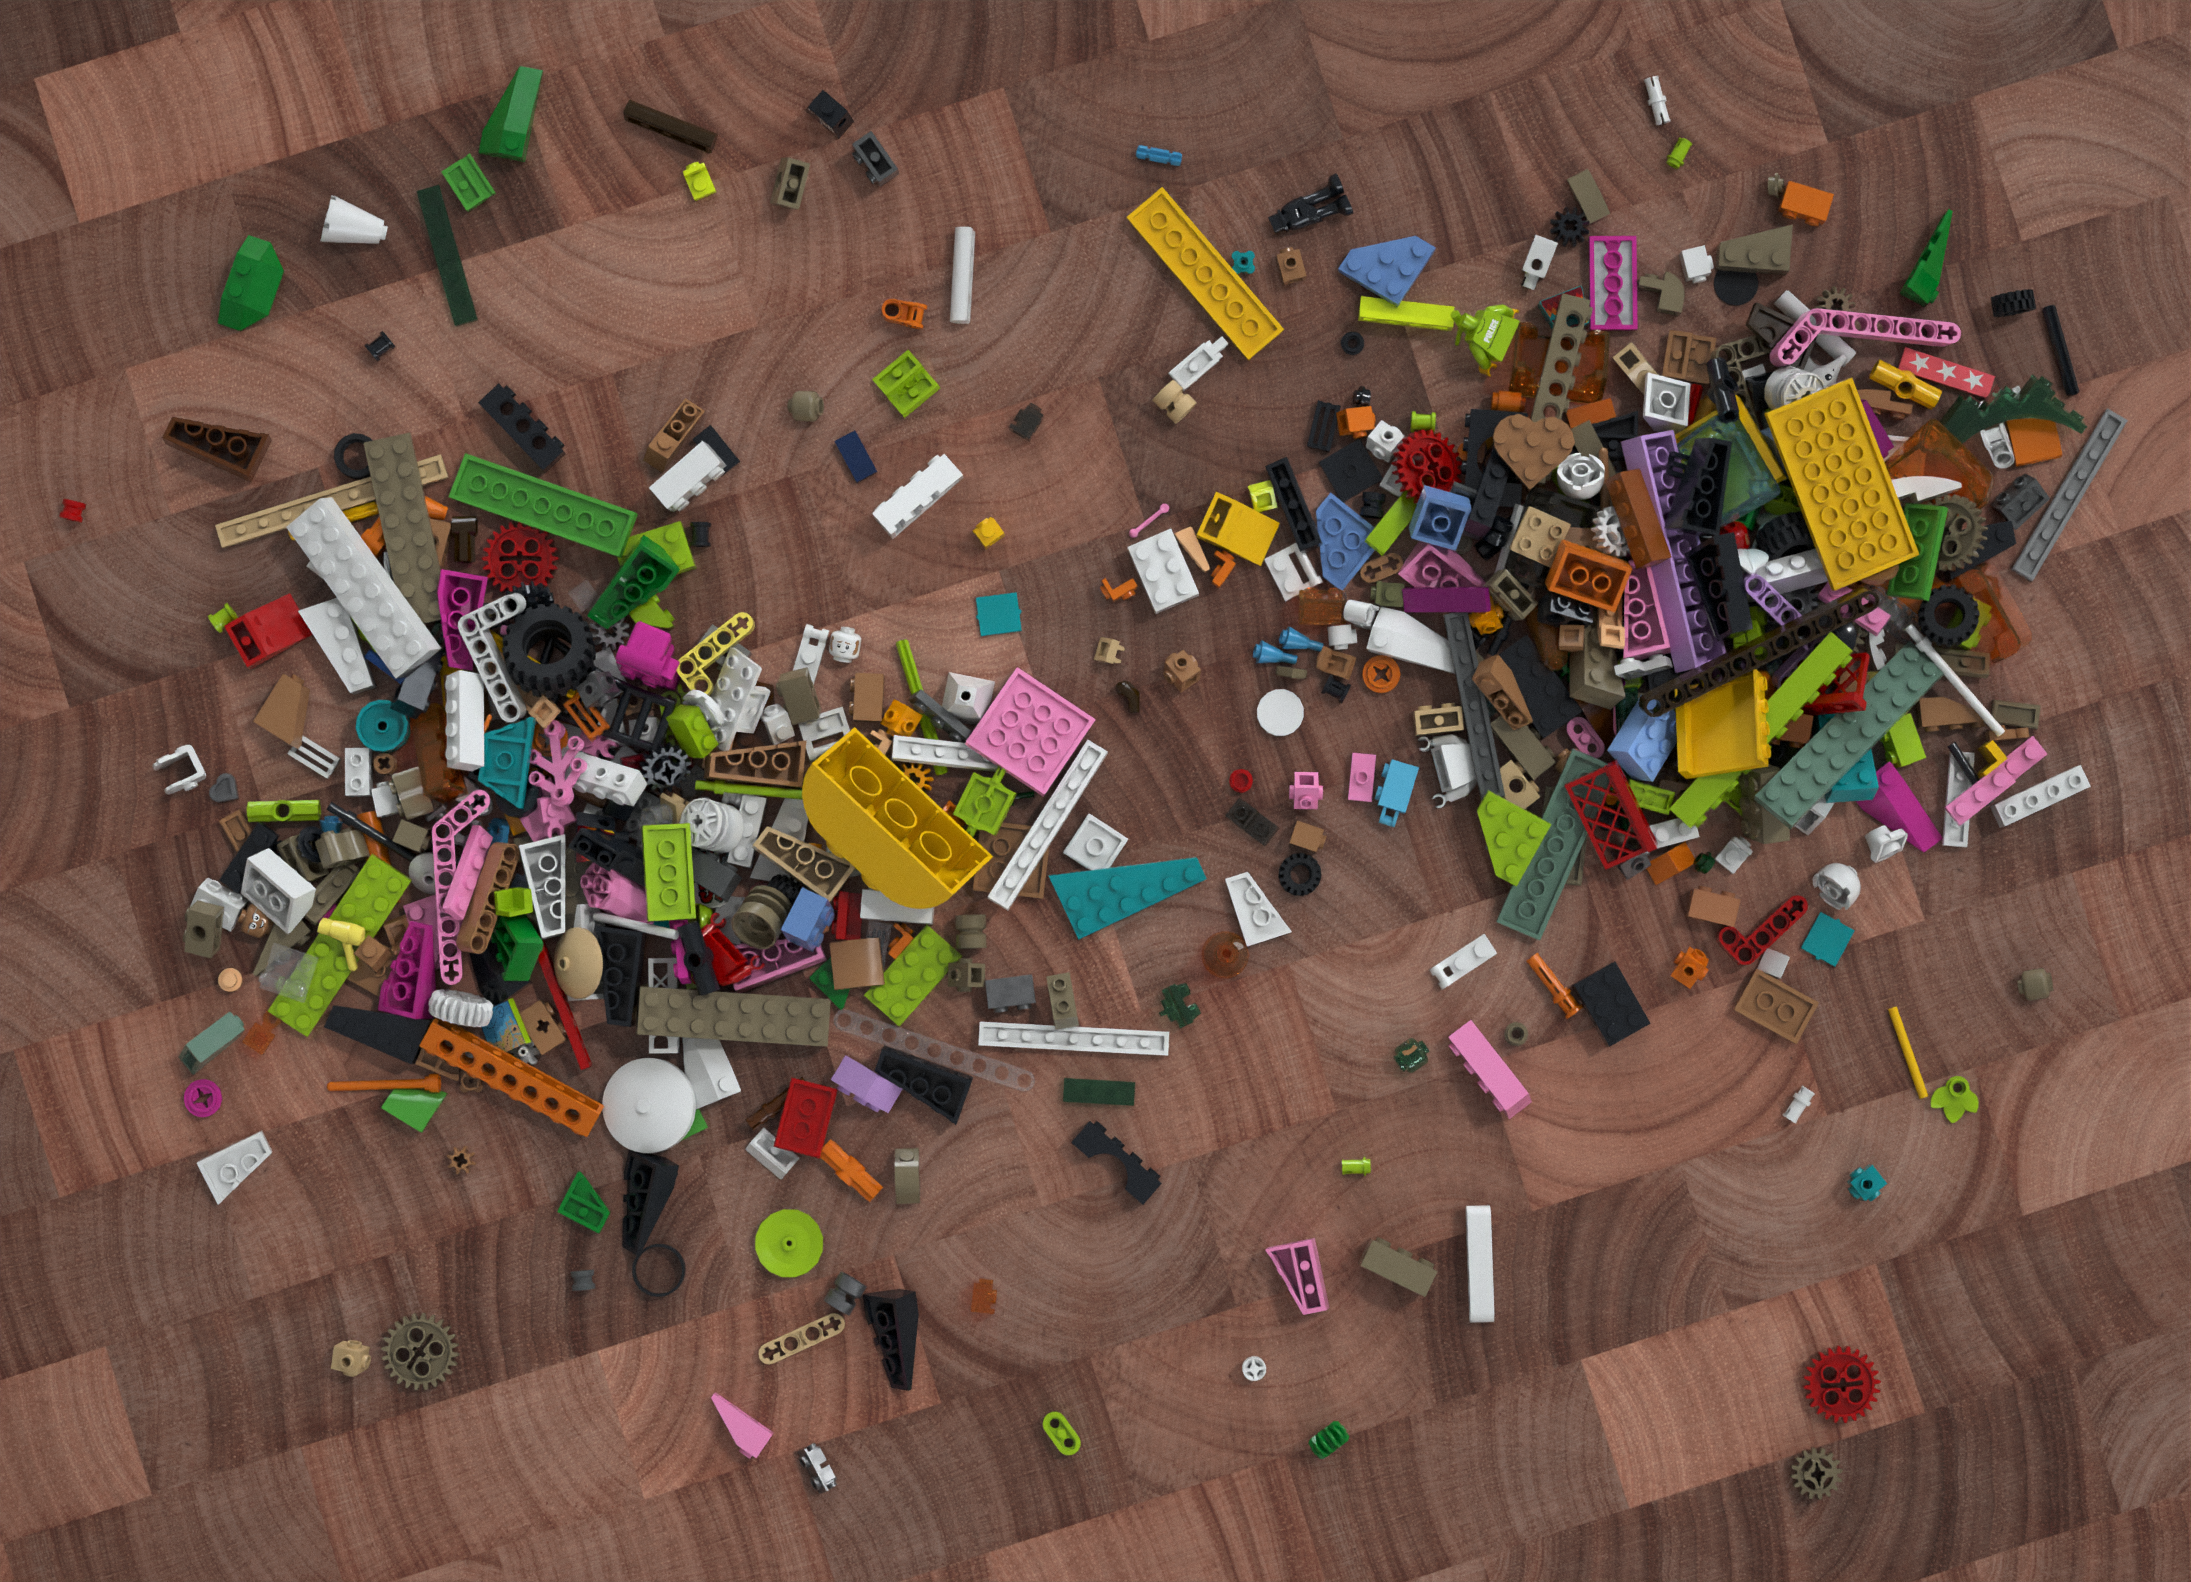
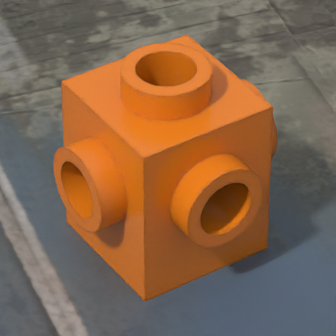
M1689 946L1685 953L1680 951L1673 963L1676 965L1673 968L1671 977L1691 989L1697 979L1702 981L1709 971L1706 968L1709 959L1706 958V955L1701 950L1693 949Z

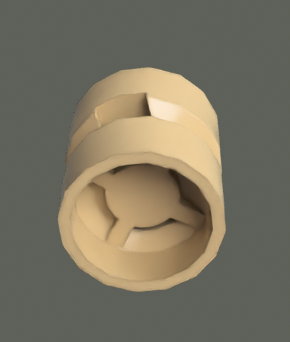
M1173 379L1152 401L1161 410L1166 409V415L1177 424L1195 407L1197 402L1189 394H1183V388Z

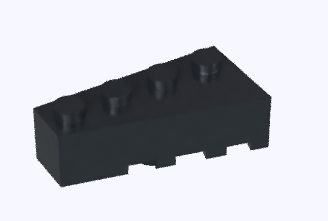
M595 926L603 958L601 977L604 987L603 994L607 1024L627 1027L635 1026L638 988L641 983L647 933L632 929Z

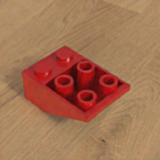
M291 593L248 612L224 626L248 668L253 669L313 635L298 612L300 609Z

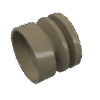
M766 885L755 886L749 891L742 905L734 914L731 920L732 929L735 935L750 947L768 949L775 944L782 933L781 928L792 905L789 899L777 889Z

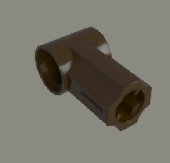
M477 516L452 517L454 562H476L475 537L478 535Z

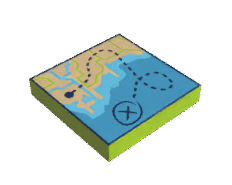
M513 998L494 1006L489 1024L481 1027L486 1041L507 1053L531 1042Z

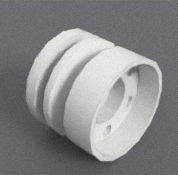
M1785 366L1774 371L1768 378L1764 389L1765 400L1768 407L1773 410L1824 389L1826 385L1816 374L1792 366Z
M698 798L691 801L683 810L679 822L680 824L690 823L691 846L721 854L730 852L737 846L744 830L743 818L734 806L706 798Z

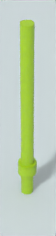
M696 780L695 790L714 791V794L727 792L803 800L802 790L732 784L725 783V780H715V782Z

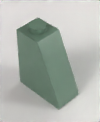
M228 1012L188 1042L178 1058L195 1075L243 1034L245 1029L243 1028L242 1020L237 1015L233 1016L231 1012Z

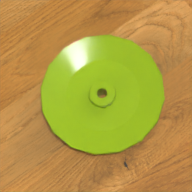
M783 1209L770 1214L761 1223L755 1237V1250L759 1261L769 1272L780 1277H797L808 1273L818 1263L823 1252V1235L819 1225L810 1215L796 1209ZM787 1241H791L792 1245L789 1246Z

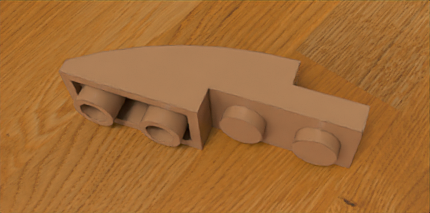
M1857 390L1860 399L1867 400L1875 415H1881L1882 412L1890 414V418L1904 420V417H1908L1912 413L1913 405L1890 401L1891 391Z

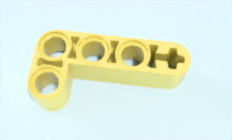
M744 612L736 614L678 660L680 664L677 668V673L690 690H696V684L701 680H705L708 683V689L704 693L708 696L712 694L714 689L713 683L704 670L728 652L731 647H734L751 634L755 627L753 618ZM740 619H743L744 621L749 619V621L747 622V629L741 627L736 631L738 634H740L739 636L736 637L734 632L729 629L731 625L734 629H736L740 625ZM724 632L731 635V640L726 645L720 644L718 640L719 636ZM704 647H709L712 650V656L706 660L701 659L700 651ZM685 662H692L694 668L690 674H683L681 671V667Z

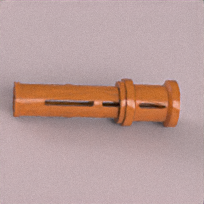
M1538 952L1526 961L1554 996L1552 998L1554 1004L1557 1003L1566 1014V1019H1569L1584 1007L1582 1004H1578L1571 995L1570 988H1564Z

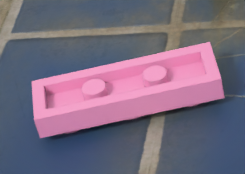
M1827 582L1818 594V599L1827 604L1853 590L1845 586L1832 591L1829 582ZM1864 597L1861 600L1862 605L1867 604L1869 602ZM1848 604L1841 607V614L1845 615L1848 612ZM1877 607L1874 611L1853 622L1877 637L1890 620L1891 615Z

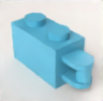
M1393 759L1390 761V764L1385 763L1381 777L1385 778L1383 787L1378 786L1374 798L1378 800L1377 806L1383 807L1378 823L1395 827L1399 813H1406L1419 767ZM1386 809L1395 811L1394 817L1385 815Z

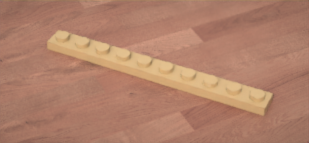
M441 454L417 462L423 486L449 478ZM371 476L217 524L215 527L222 548H227L287 529L286 527L320 498L332 497L342 511L376 501Z

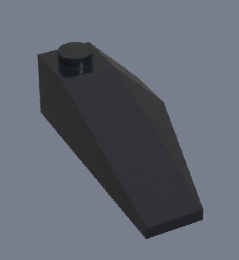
M490 938L488 946L483 953H469L479 990L484 998L489 1000L494 1007L518 994L531 985L532 981L530 979L529 981H503L502 973L505 970L502 962H498L496 954L499 953L497 944L492 943Z
M629 1149L624 1169V1180H627V1194H623V1202H627V1215L623 1218L622 1247L635 1255H640L674 1189L679 1165L662 1156L635 1152Z
M894 1289L865 1293L862 1295L865 1317L868 1325L872 1324L876 1338L873 1339L876 1346L880 1345L884 1356L882 1363L891 1388L909 1391L912 1389L919 1317L916 1291Z

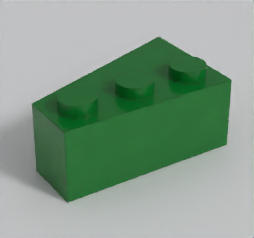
M526 914L512 917L498 915L491 935V941L497 944L499 953L496 954L498 962H502L505 970L502 973L503 981H529L538 956L543 950L544 943Z

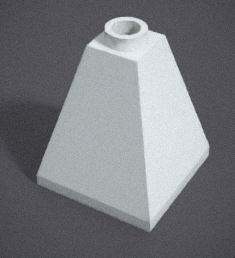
M949 672L942 707L961 723L977 726L991 705L995 681ZM965 693H970L971 695L969 700H963L961 696Z

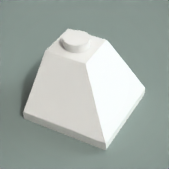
M1652 373L1646 374L1643 418L1653 431L1665 432L1674 430V434H1677L1688 426L1690 383Z

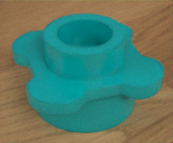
M1250 250L1246 253L1234 251L1232 253V259L1234 260L1232 269L1237 274L1246 272L1252 274L1255 271V266L1253 265L1254 252Z

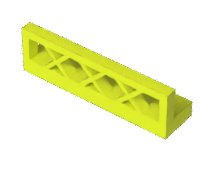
M1361 296L1358 321L1452 331L1454 321L1451 318V313L1455 307L1402 301L1396 307L1382 298Z

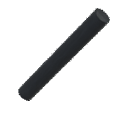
M1956 742L1947 746L1972 785L1976 783L1979 777Z

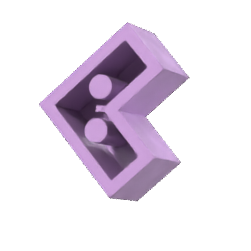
M846 1055L831 1079L839 1085L837 1087L839 1091L848 1096L850 1093H853L855 1101L877 1113L880 1109L889 1113L902 1091V1088H899L886 1078Z

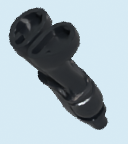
M1337 173L1329 177L1326 187L1310 195L1293 199L1285 204L1281 211L1278 209L1277 213L1268 217L1275 234L1284 230L1287 233L1289 230H1297L1323 222L1322 218L1340 213L1344 216L1354 214L1346 194L1316 209L1313 206L1344 194L1341 181Z

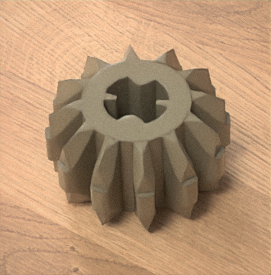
M1833 286L1831 293L1825 289L1822 292L1824 297L1816 299L1821 305L1816 306L1815 309L1832 310L1831 306L1834 302V304L1838 303L1840 305L1838 311L1853 312L1850 308H1854L1856 303L1848 302L1853 295L1848 294L1845 297V288H1842L1837 293V288ZM1833 318L1834 326L1838 327V321Z

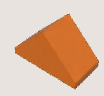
M1684 841L1651 860V866L1646 868L1654 884L1657 885L1693 865L1695 858Z

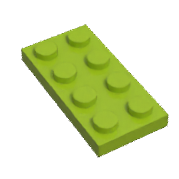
M690 823L641 826L647 922L696 919Z
M926 925L884 972L885 985L872 986L864 996L900 1027L948 973V963H957L958 958H961L962 955L932 928Z

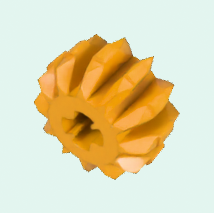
M905 763L901 764L906 776L911 778L910 775L915 774L916 778H920V783L916 782L921 790L923 788L929 791L932 790V787L927 785L926 782H932L934 778L925 777V775L931 772L930 768L922 772L924 764H918V767L915 768V763H910V769L907 768Z

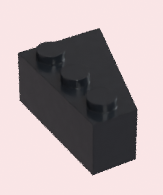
M1638 411L1592 424L1603 447L1608 450L1610 461H1625L1621 442L1638 437ZM1575 444L1569 455L1579 453Z

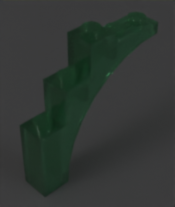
M2032 375L2018 394L2006 385L2002 388L1996 384L1982 404L1971 395L1966 398L1960 394L1927 437V441L1932 447L1949 458L1962 443L1976 433L1994 424L2012 419L2035 418L2050 420L2066 425L2080 434L2084 432L2087 425L2082 421L2084 416L2074 409L2071 412L2064 408L2066 404L2054 396L2056 392L2051 387L2053 385L2051 381L2044 376L2038 378Z

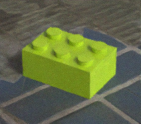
M681 521L629 537L622 558H618L621 566L640 538L645 535L660 545L680 568L676 575L697 569Z

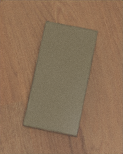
M1994 699L1992 700L1991 715L2000 725L2038 729L2041 705Z

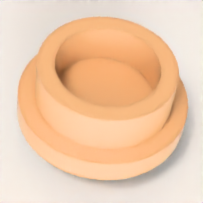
M234 968L224 969L218 977V983L225 991H236L242 985V975Z

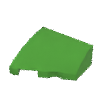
M394 1089L381 1108L423 1133L448 1093L444 1091L430 1093L420 1089Z

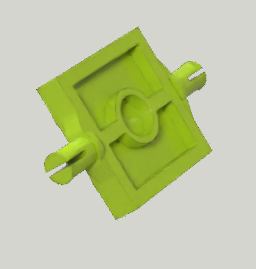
M997 766L992 778L983 777L973 772L953 815L963 819L969 825L966 832L974 837L977 830H984L996 836L1017 793L1007 789L1000 783L1006 772L1000 766Z

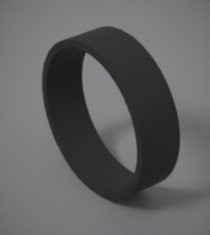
M653 1244L644 1248L641 1254L636 1256L632 1267L633 1279L638 1288L644 1293L655 1297L666 1296L677 1290L682 1284L686 1272L685 1262L681 1254L675 1248L666 1244ZM653 1247H664L671 1250L677 1255L682 1266L680 1281L675 1288L666 1293L648 1291L640 1284L637 1278L636 1266L640 1256L646 1250Z

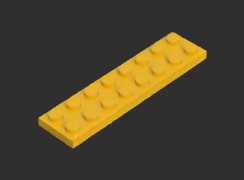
M1163 187L1126 217L1248 361L1284 331L1279 322Z

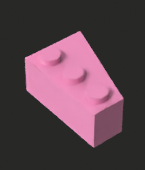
M1315 1238L1265 1249L1303 1315L1325 1311L1330 1308Z

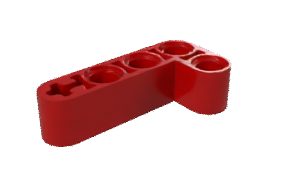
M1791 896L1747 937H1744L1736 928L1728 926L1719 929L1716 934V941L1738 965H1749L1806 913L1808 902L1802 896ZM1792 901H1799L1800 905L1798 907L1800 911H1792L1789 915L1785 913L1793 907ZM1777 915L1784 919V926L1781 929H1777L1773 925V919ZM1726 930L1732 932L1734 936L1730 944H1726L1722 940V935ZM1759 932H1763L1767 936V942L1764 945H1759L1756 941V935ZM1742 948H1746L1750 952V957L1747 961H1742L1739 958L1738 953Z

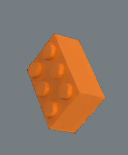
M1562 539L1545 580V585L1549 591L1615 612L1631 574L1632 567L1628 561Z

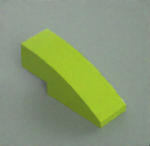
M1407 491L1403 492L1364 541L1382 556L1411 522L1417 504H1414V497L1406 498Z

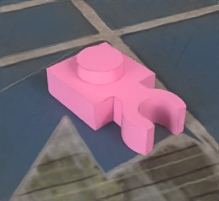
M581 731L579 736L584 741L582 752L595 757H599L601 752L602 756L614 759L615 756L609 754L608 749L611 746L619 747L617 742L606 740V737L598 735L596 740L592 742L583 731Z
M551 796L537 798L539 820L542 823L547 822L544 828L545 836L552 838L551 832L555 827L558 835H564V828L559 824V819L565 818L564 807L553 804Z

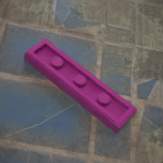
M1411 587L1402 589L1404 612L1491 611L1489 587Z

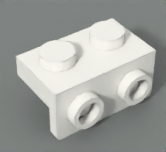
M207 878L198 887L191 906L197 900L223 906L222 927L231 932L236 925L241 910L247 905L248 899L224 887L218 881Z

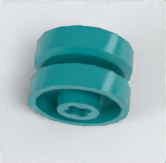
M389 700L369 702L361 709L356 719L358 738L365 746L379 753L399 751L407 744L412 733L410 717L390 709L392 702ZM384 722H386L387 728L380 730V726H383Z

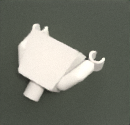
M1452 734L1435 736L1431 740L1427 737H1420L1418 741L1426 740L1428 741V746L1426 748H1419V750L1427 752L1431 749L1442 793L1446 792L1445 795L1438 793L1433 796L1432 799L1436 797L1443 799V804L1436 806V808H1442L1447 801L1453 802L1467 796L1477 785L1470 746L1467 741Z

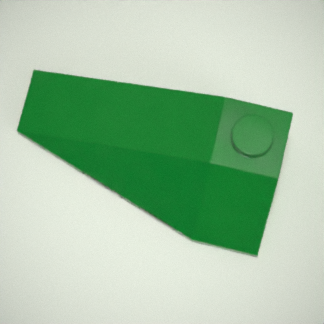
M519 66L483 129L479 154L525 162L543 70Z
M1950 209L1942 216L1899 293L1922 307H1925L1928 303L1933 304L1939 294L1936 288L1940 282L1953 213Z

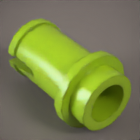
M1679 137L1672 153L1667 155L1668 160L1666 163L1675 169L1683 166V160L1692 143L1685 138Z
M1363 1157V1159L1342 1160V1175L1364 1174L1366 1176V1173H1371L1370 1159Z

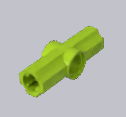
M320 800L248 802V822L320 821ZM282 805H287L290 810L289 814L282 818L279 815V808Z

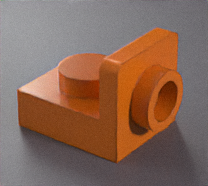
M1216 550L1214 553V557L1224 563L1223 566L1218 564L1211 574L1214 578L1212 584L1217 588L1221 587L1236 565L1233 562L1234 557L1225 550L1222 552Z
M904 922L901 925L898 923L893 925L903 936L901 939L897 936L888 946L891 949L888 954L895 960L914 939L911 936L914 931Z

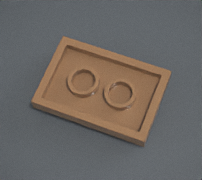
M1755 968L1733 1010L1788 1041L1797 1044L1819 1002Z

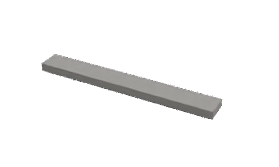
M2108 408L2105 410L2011 569L2013 572L2030 582L2034 580L2128 420Z

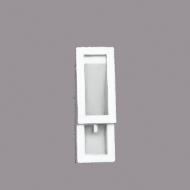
M1913 476L1891 480L1898 499L1910 497L1911 503L1914 504L1923 503L1945 494L1948 495L1962 488L1960 482L1933 476Z

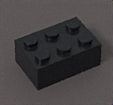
M1615 961L1571 985L1606 1047L1614 1045L1651 1024Z

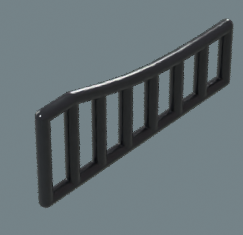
M555 637L542 639L541 641L546 643L539 663H549L554 647L565 656L570 648ZM594 666L593 671L598 670L599 672H604L603 670ZM612 676L618 689L623 692L612 724L608 730L605 729L601 736L650 752V747L657 750L658 743H663L669 726L665 718L673 713L676 702ZM555 694L554 698H550L556 706L560 699V694ZM633 695L643 699V703L630 736L619 732L630 698ZM573 703L571 706L573 707V709H574V710L576 711V713L578 714L579 709H578L577 706ZM652 703L665 708L651 743L640 739ZM598 706L596 708L600 713H602L604 706ZM560 712L554 719L580 728L569 712L568 714ZM591 713V717L598 725L599 721L596 719L593 713ZM582 719L591 732L595 731L588 721Z

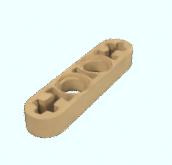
M831 1313L769 1341L759 1349V1359L765 1364H774L833 1337L843 1331L845 1319L839 1313ZM831 1317H834L835 1320L840 1319L839 1329L835 1330L831 1327L826 1330L828 1335L824 1336L823 1328L819 1325V1322L823 1321L825 1326L831 1322ZM809 1327H816L819 1330L820 1335L818 1339L810 1340L807 1338L806 1331ZM794 1337L797 1339L798 1346L795 1350L786 1349L784 1345L786 1338ZM780 1341L781 1349L785 1355L781 1356L779 1351L773 1355V1360H770L769 1357L764 1358L765 1348L769 1347L770 1350L778 1347L775 1342Z

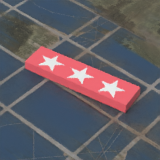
M1907 347L1903 350L1898 369L1911 371L1916 377L1983 399H1988L1995 378L1993 375Z

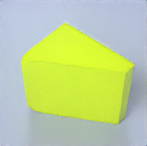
M1270 480L1248 486L1254 510L1263 512L1278 508L1273 485Z

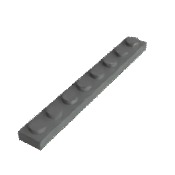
M1468 612L1445 614L1443 618L1480 800H1483L1488 790L1504 797L1505 792L1485 695L1472 680L1478 667V660Z

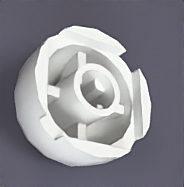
M1581 453L1571 454L1559 464L1557 469L1558 485L1563 493L1570 498L1576 500L1592 498L1603 486L1605 467L1601 460L1589 454V457L1581 456Z
M1840 863L1828 864L1821 868L1812 879L1814 888L1818 886L1823 892L1819 896L1830 906L1839 910L1842 907H1845V910H1847L1860 894V880L1856 870L1851 866Z

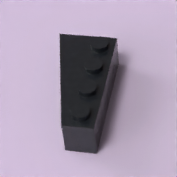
M1717 438L1695 439L1668 515L1665 529L1701 537L1717 536L1720 534L1732 442Z
M1734 532L1713 536L1686 552L1687 562L1717 641L1736 638L1752 630L1751 615Z
M333 1005L324 1027L409 1064H415L422 1049L420 1044L433 1020L413 1019L400 1015Z
M885 1045L882 1048L874 1070L957 1125L973 1080L972 1076Z

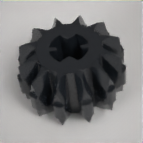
M1567 207L1563 209V214L1557 211L1555 217L1558 220L1551 219L1550 224L1555 226L1550 229V234L1558 233L1554 241L1558 242L1562 238L1563 247H1566L1568 241H1570L1572 247H1575L1576 240L1583 243L1585 239L1582 235L1589 234V230L1583 227H1587L1590 222L1587 220L1582 221L1585 213L1582 212L1577 216V208L1575 207L1571 214ZM1566 224H1574L1573 230H1565Z

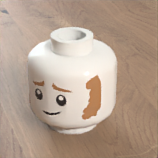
M841 627V630L834 631L831 634L829 653L834 656V660L851 663L852 659H856L859 656L861 637L854 633V628Z

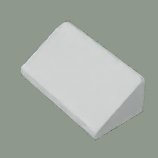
M763 1127L749 1143L746 1151L779 1179H783L799 1160V1157L794 1152L773 1147L776 1137Z

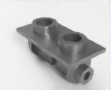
M813 1443L807 1446V1448L798 1451L800 1456L798 1458L799 1462L805 1470L807 1469L811 1477L810 1483L816 1491L818 1490L819 1494L837 1485V1478L830 1465L824 1468L820 1467L821 1463L827 1461L820 1446H816Z

